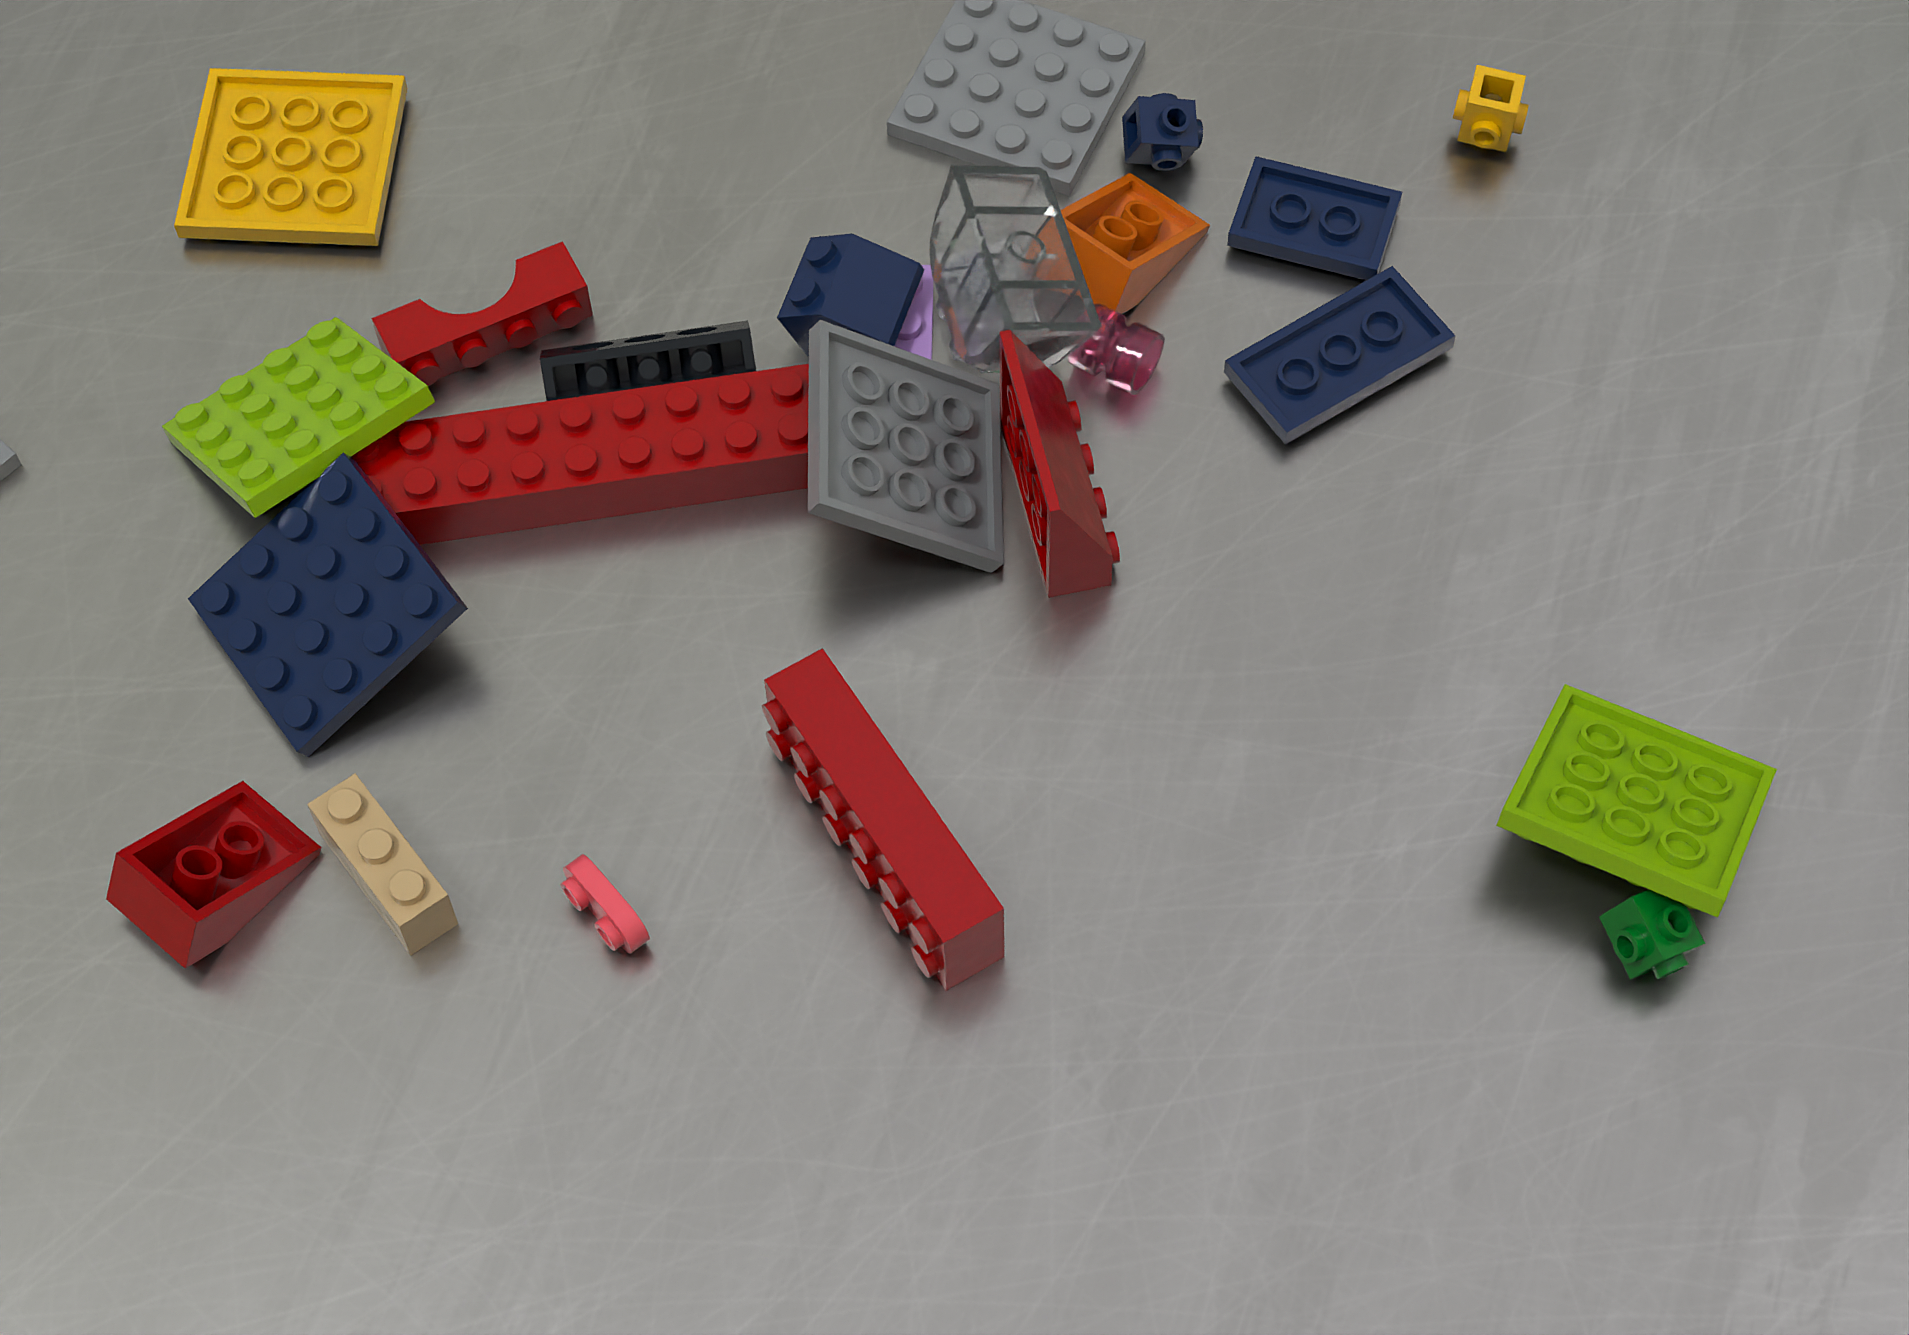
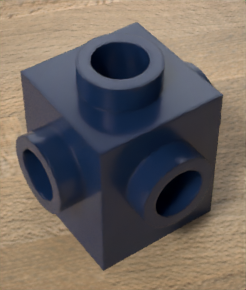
M1160 93L1151 97L1138 96L1122 116L1125 163L1152 165L1154 169L1161 171L1174 170L1182 167L1201 146L1203 124L1200 119H1197L1195 100L1178 99L1176 95L1170 93Z

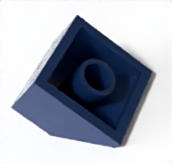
M853 233L810 237L777 319L807 357H809V330L819 320L895 346L925 269L919 262Z

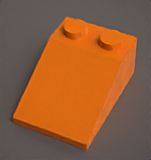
M1130 172L1050 215L1031 266L1047 276L1048 281L1053 285L1066 289L1087 303L1089 309L1096 314L1113 320L1138 305L1204 237L1210 224Z

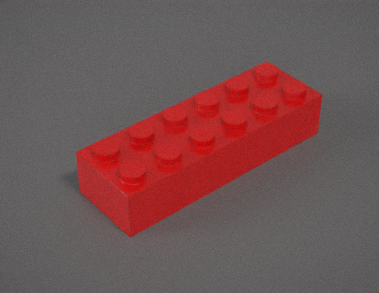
M822 648L766 678L764 683L767 703L762 705V710L771 726V729L766 732V737L773 752L780 761L788 758L795 767L797 773L794 774V778L799 790L809 803L818 801L826 813L823 816V822L834 842L838 846L844 843L847 844L855 856L852 859V864L863 885L867 889L875 886L885 900L881 903L888 922L897 933L903 930L906 931L915 945L911 948L913 957L924 975L928 978L935 975L947 991L1005 957L1004 907L824 649Z

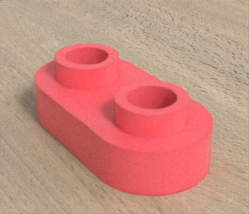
M581 854L563 867L566 880L560 884L562 890L577 910L582 911L587 907L598 919L594 923L597 932L613 951L622 947L627 953L631 954L650 940L649 934L636 912L587 856Z

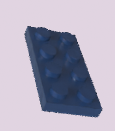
M1391 266L1226 359L1224 373L1284 444H1287L1452 349L1456 335L1400 273Z

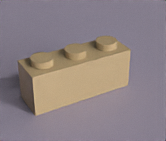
M356 773L307 804L320 836L410 956L458 925L446 891Z

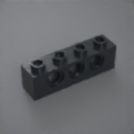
M748 320L541 350L540 354L546 401L756 371Z

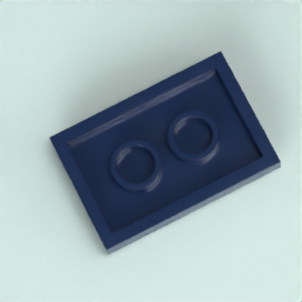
M1255 156L1228 233L1227 246L1368 280L1379 273L1401 204L1402 191Z

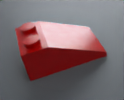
M241 781L116 852L106 900L186 969L228 943L320 855L321 846L248 784Z

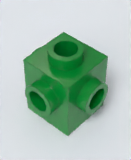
M1652 890L1634 895L1599 916L1613 944L1614 951L1621 960L1630 980L1650 971L1654 972L1657 980L1669 976L1689 965L1685 957L1686 954L1706 944L1687 906Z

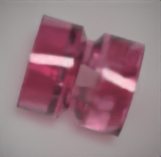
M1097 303L1086 312L1076 328L1070 342L1067 361L1069 364L1093 376L1098 375L1101 371L1105 372V380L1108 384L1133 396L1137 395L1145 387L1154 373L1162 355L1165 337L1163 334L1139 322L1127 326L1125 315L1101 303Z

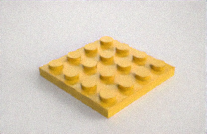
M210 68L174 223L178 238L378 246L408 89L405 76Z

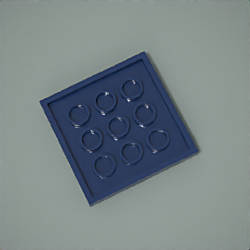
M344 452L324 470L320 477L312 481L188 598L296 752L307 757L468 609L355 459Z

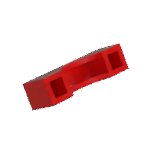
M562 241L515 260V276L511 287L499 301L483 310L467 314L446 313L434 309L421 299L373 317L372 321L382 352L427 386H430L438 379L467 367H476L487 359L511 349L525 347L534 340L562 328L574 327L582 320L592 317L593 312L587 284Z

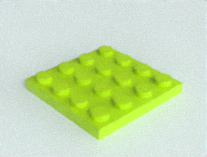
M334 317L330 321H323L314 325L308 330L306 336L287 348H280L269 353L264 358L263 363L247 373L226 380L218 391L199 403H192L183 407L176 413L175 418L162 425V428L169 441L256 518L320 477L324 470L343 452L350 457L435 403V400L424 382L339 318Z
M1564 684L1501 811L1496 826L1515 833L1522 839L1539 843L1568 855L1580 863L1592 865L1621 877L1633 885L1645 887L1681 902L1691 909L1700 910L1718 918L1777 769Z

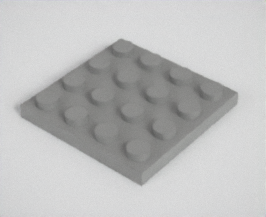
M956 0L886 122L887 135L1070 196L1145 54L1146 40L1023 0Z
M819 320L809 330L807 513L987 572H994L1004 564L999 384Z

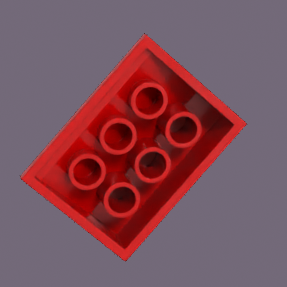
M1011 330L1000 331V425L1048 598L1111 586L1112 564L1120 563L1119 547L1114 531L1105 532L1102 519L1107 518V509L1102 488H1092L1089 475L1094 474V463L1089 444H1080L1077 432L1082 430L1077 402L1075 400L1067 401L1062 381Z

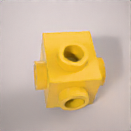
M1476 65L1470 91L1460 89L1452 118L1462 121L1457 141L1473 144L1481 148L1506 152L1512 132L1522 134L1529 105L1520 103L1526 76Z

